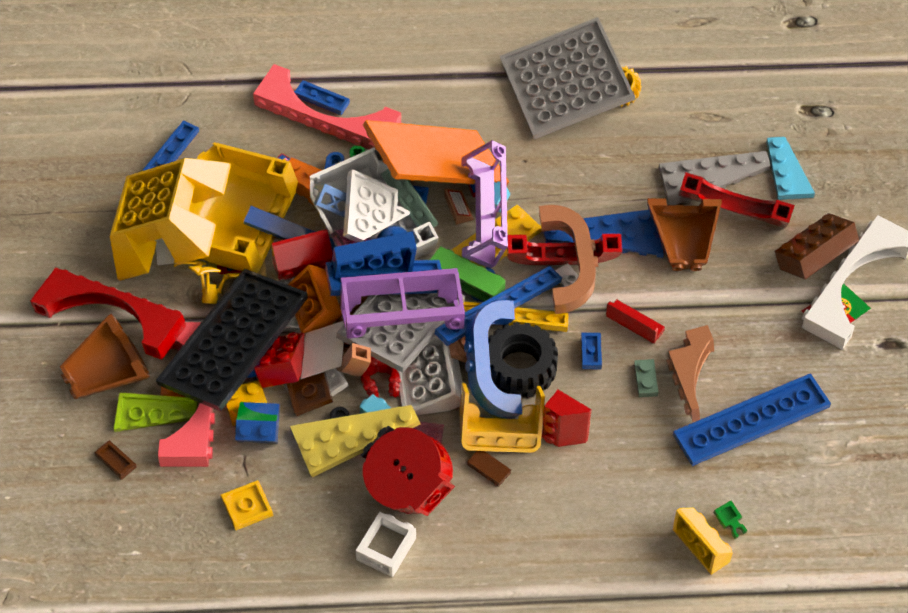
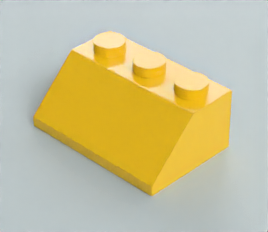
M679 508L676 510L673 531L711 575L731 562L733 554L731 547L720 539L718 532L707 524L705 517L701 513H698L694 508Z

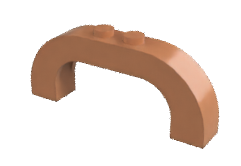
M560 205L539 206L542 232L551 230L566 232L572 237L575 244L580 273L578 279L569 286L552 288L555 314L567 313L585 304L594 291L596 267H598V258L593 255V251H596L594 239L591 240L589 229L584 219L572 209Z
M361 296V304L355 305L350 315H353L368 296ZM342 316L336 320V323L343 321ZM344 342L342 365L336 368L337 371L357 377L361 376L371 363V348L355 343L349 345Z

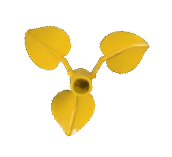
M174 260V267H176L178 264ZM198 260L183 263L194 265L188 266V269L201 278L202 303L217 304L218 293H221L225 281L236 278L241 274H225L219 287L216 288V284H210L209 272H221V270L213 267H202L206 263ZM203 273H206V284Z

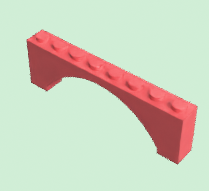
M275 64L253 93L254 104L261 109L269 110L276 115H282L292 121L300 122L307 127L318 129L323 133H328L366 149L374 148L375 145L367 136L366 130L362 125L365 120L401 123V112L388 107H384L383 110L373 114L350 118L333 117L319 113L306 106L296 96L290 85V70Z
M186 322V327L176 339L171 349L179 351L202 322ZM200 403L194 415L182 428L166 439L159 440L158 459L160 467L209 466V459L213 458V447H210V442H214V430H211V425H215V413H212L213 408Z

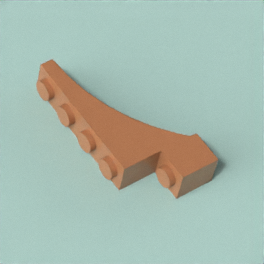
M708 325L685 331L684 347L668 351L669 359L666 360L669 371L674 373L672 374L675 386L678 385L680 388L678 389L680 400L685 401V413L690 415L692 422L700 420L699 406L696 399L698 376L708 355L714 352V340Z

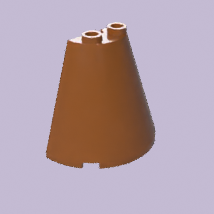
M665 198L647 199L648 209L673 271H681L683 269L700 271L702 266L708 263L722 203L721 199H703L699 206L667 205Z
M112 314L108 315L60 366L63 372L61 377L66 384H71L72 389L69 391L75 400L146 380L150 377L149 371L135 345L122 330L123 327Z

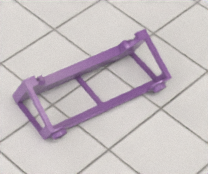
M493 140L461 157V166L469 168L470 173L468 177L475 179L476 241L474 240L469 243V246L462 248V257L488 268L496 266L508 247L506 147ZM491 148V153L496 160L490 166L473 157ZM500 161L501 200L495 209L494 169ZM501 208V227H495V216ZM495 247H498L501 250L495 258Z
M457 268L341 278L340 308L347 339L363 336L367 331V327L445 321V325L449 329H464L465 311ZM437 290L438 297L445 298L447 304H454L452 307L407 310L405 292ZM400 293L402 311L350 315L352 308L357 304H361V296Z

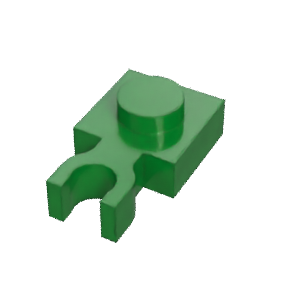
M732 500L714 510L713 513L724 529L727 527L731 528V534L734 539L739 537L736 529H740L743 534L747 533L746 527L739 523L742 515Z

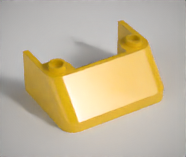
M462 383L460 399V437L462 446L469 451L525 453L537 451L541 446L545 395L541 386L536 387L535 405H524L522 407V414L518 416V419L479 418V408L476 404L469 402L468 388L466 383Z

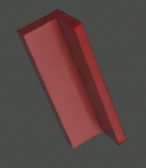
M617 299L614 303L609 301L607 304L606 317L653 344L665 331V326Z

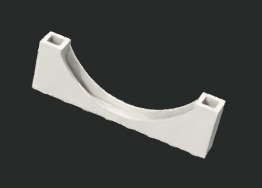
M878 215L874 221L870 220L865 234H860L857 245H853L850 248L847 259H842L839 264V270L832 273L829 284H824L820 292L821 295L814 298L811 309H807L802 316V320H804L803 329L842 350L852 337L855 327L850 324L841 300V287L846 278L857 268L871 261L890 257L906 259L908 256V230Z

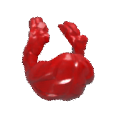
M371 356V363L361 375V383L368 398L372 394L379 398L376 382L370 378V376L377 372L391 375L388 379V393L390 397L399 396V383H401L399 372Z

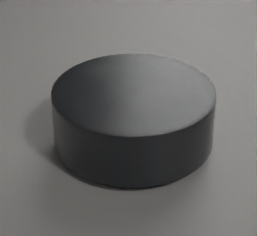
M336 407L330 413V419L350 416L349 411L344 407Z

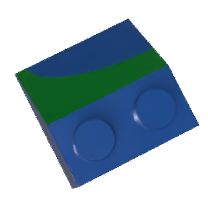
M240 402L236 419L235 440L237 442L278 444L280 404Z

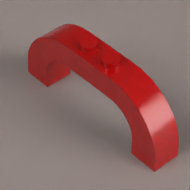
M602 234L599 239L594 240L596 251H593V255L597 256L598 263L615 259L621 255V234ZM507 235V258L514 263L524 265H566L567 263L569 265H578L574 243H533L527 241V235Z

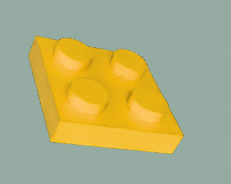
M259 380L242 384L226 404L232 426L236 425L240 402L267 403Z

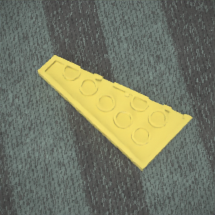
M408 405L290 427L309 473L312 477H315L363 453L365 446L378 437L377 434L382 428L387 426L394 429L399 427L414 428L421 423L413 406Z

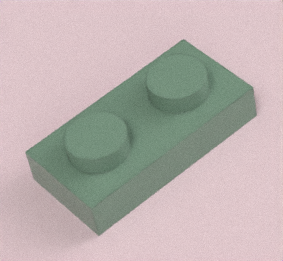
M654 359L634 360L638 397L658 396Z

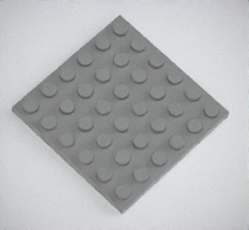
M598 17L500 56L534 140L635 100V95Z

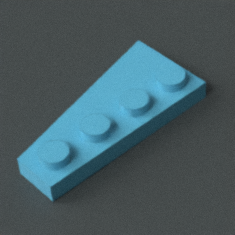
M785 137L767 138L766 144L777 199L814 198L815 192Z

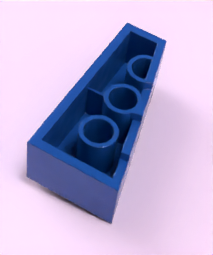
M413 231L334 247L332 266L335 278L412 272L417 250Z

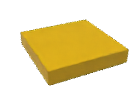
M258 480L220 494L235 531L273 516V511Z

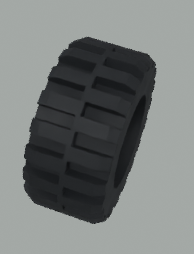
M515 322L513 325L509 326V324L502 326V329H496L493 335L488 337L491 378L495 386L502 392L519 394L521 399L522 396L530 398L536 393L537 386H541L542 390L543 388L548 389L551 382L554 381L557 371L558 349L555 346L554 339L550 338V334L545 330L542 332L541 327L536 325L534 327L530 326V323L519 324V322ZM524 352L532 355L538 362L529 368L518 369L509 366L503 359L511 353Z

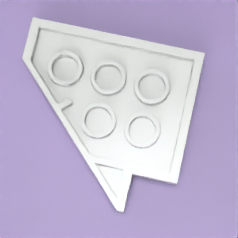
M350 170L347 177L343 237L355 242H362L408 216L410 211L397 206L398 190L356 170Z

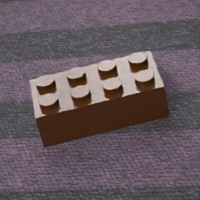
M830 213L825 214L821 219L809 225L804 231L798 233L794 238L782 244L780 248L774 251L779 269L802 279H807L859 242L855 222Z

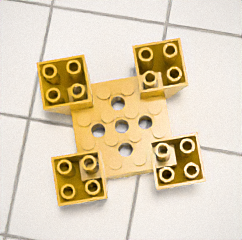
M183 158L126 176L110 233L115 269L119 281L149 273L157 244L155 240L161 238L178 265L209 257L216 225L189 212L191 201L195 204L224 195L231 168L230 163Z

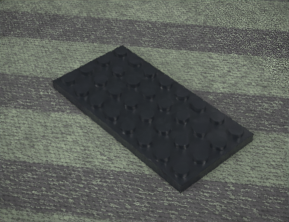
M244 269L156 379L157 385L222 411L308 299L307 292Z

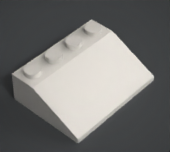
M435 335L403 373L398 371L401 378L399 390L402 406L412 405L417 416L450 411L460 407L461 386L463 382L459 361L451 358L449 346H446Z

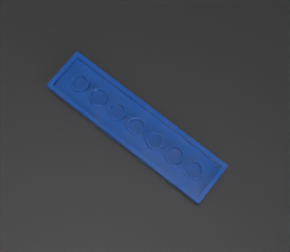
M810 373L673 431V437L690 464L694 466L830 408L831 402Z

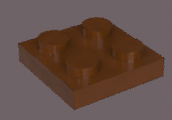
M325 372L303 379L300 376L298 382L287 383L296 416L333 402Z

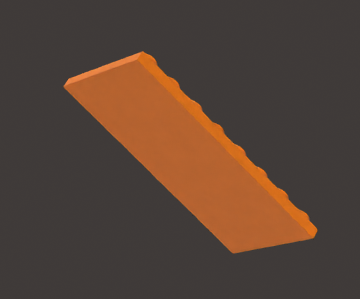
M365 120L362 124L367 136L372 140L375 149L381 155L382 161L387 165L394 179L475 184V179L468 177L470 173L469 168L461 166V157L485 144L477 130ZM489 149L473 157L490 166L495 162V158ZM498 164L494 169V182H500V166ZM506 177V186H507L508 183H509V180H508L507 177Z

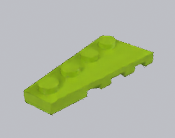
M119 393L114 431L119 432L189 421L196 412L199 402L187 397Z

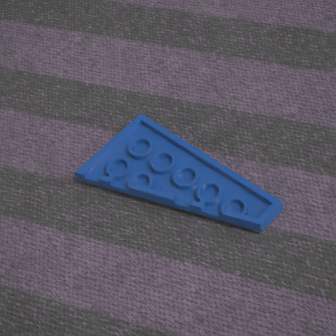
M649 210L583 218L588 226L591 240L599 239L602 234H621L622 253L637 252L643 256L652 254L657 255L658 258L664 257L661 241ZM560 230L543 232L545 243H574L572 237L566 232Z

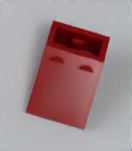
M292 332L285 336H278L254 369L262 388L299 381L304 356V332Z

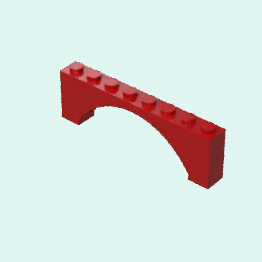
M56 267L30 300L35 313L49 318L58 312L80 305L106 304L119 307L133 315L141 324L144 336L141 343L145 353L161 360L186 327L183 314L178 310L166 308L164 305L152 303L146 298L141 299L129 292L119 291L115 287H108L99 281H92L82 275L78 276L66 269L62 270Z

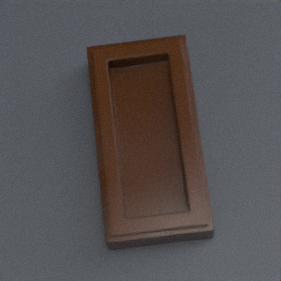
M110 440L94 452L95 456L121 480L137 468L136 463Z
M476 451L467 461L469 467L498 487L511 474L510 468L485 451Z

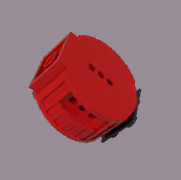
M390 426L382 428L377 434L378 437L373 442L367 444L363 449L364 452L360 455L366 459L363 463L362 471L368 492L377 502L404 514L421 513L428 516L455 487L450 482L453 478V466L447 450L440 442L417 429L409 427L394 429Z

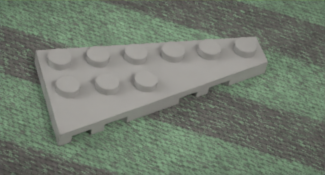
M766 151L659 163V171L668 205H686L691 202V199L678 196L685 172L704 177L709 183L724 189L731 183H739L743 178L753 177L770 170V162Z

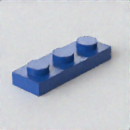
M304 80L294 91L299 99L338 115H342L350 104L349 98Z

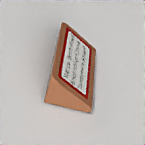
M444 189V197L456 225L474 220L462 190Z

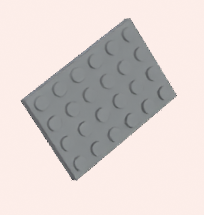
M437 293L405 294L407 310L454 306L453 303L447 304V300L438 297ZM370 295L353 315L402 311L401 295ZM462 295L463 303H464V302H465V296ZM445 321L367 327V331L363 336L349 339L346 337L343 325L338 330L336 338L349 345L355 343L371 348L372 357L403 373L433 339L435 329L445 324Z

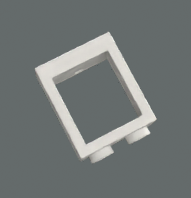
M379 512L356 549V560L393 577L416 539V528L408 522L403 523L397 520L391 514ZM381 525L405 536L392 559L368 548Z

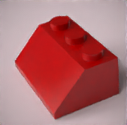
M327 229L272 243V262L278 280H289L297 276L309 264L325 269L326 262H332L333 252Z
M557 389L544 405L542 437L547 443L554 444L557 447L586 443L589 436L592 409Z

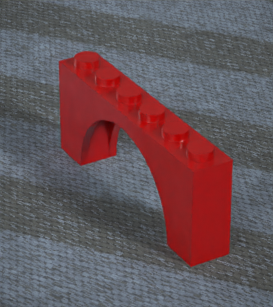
M685 172L678 195L697 202H701L703 199H721L720 209L786 228L789 224L795 206L780 200H763L741 195L713 185L706 181L704 177Z

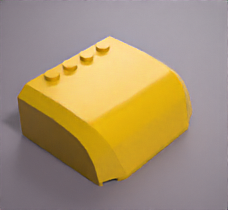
M214 142L212 143L213 146L206 152L200 153L197 159L230 163L231 168L224 195L195 204L191 201L189 212L216 225L209 257L201 259L241 272L247 269L257 273L262 267L275 236L243 224L250 206L284 219L295 196L298 181L289 161Z

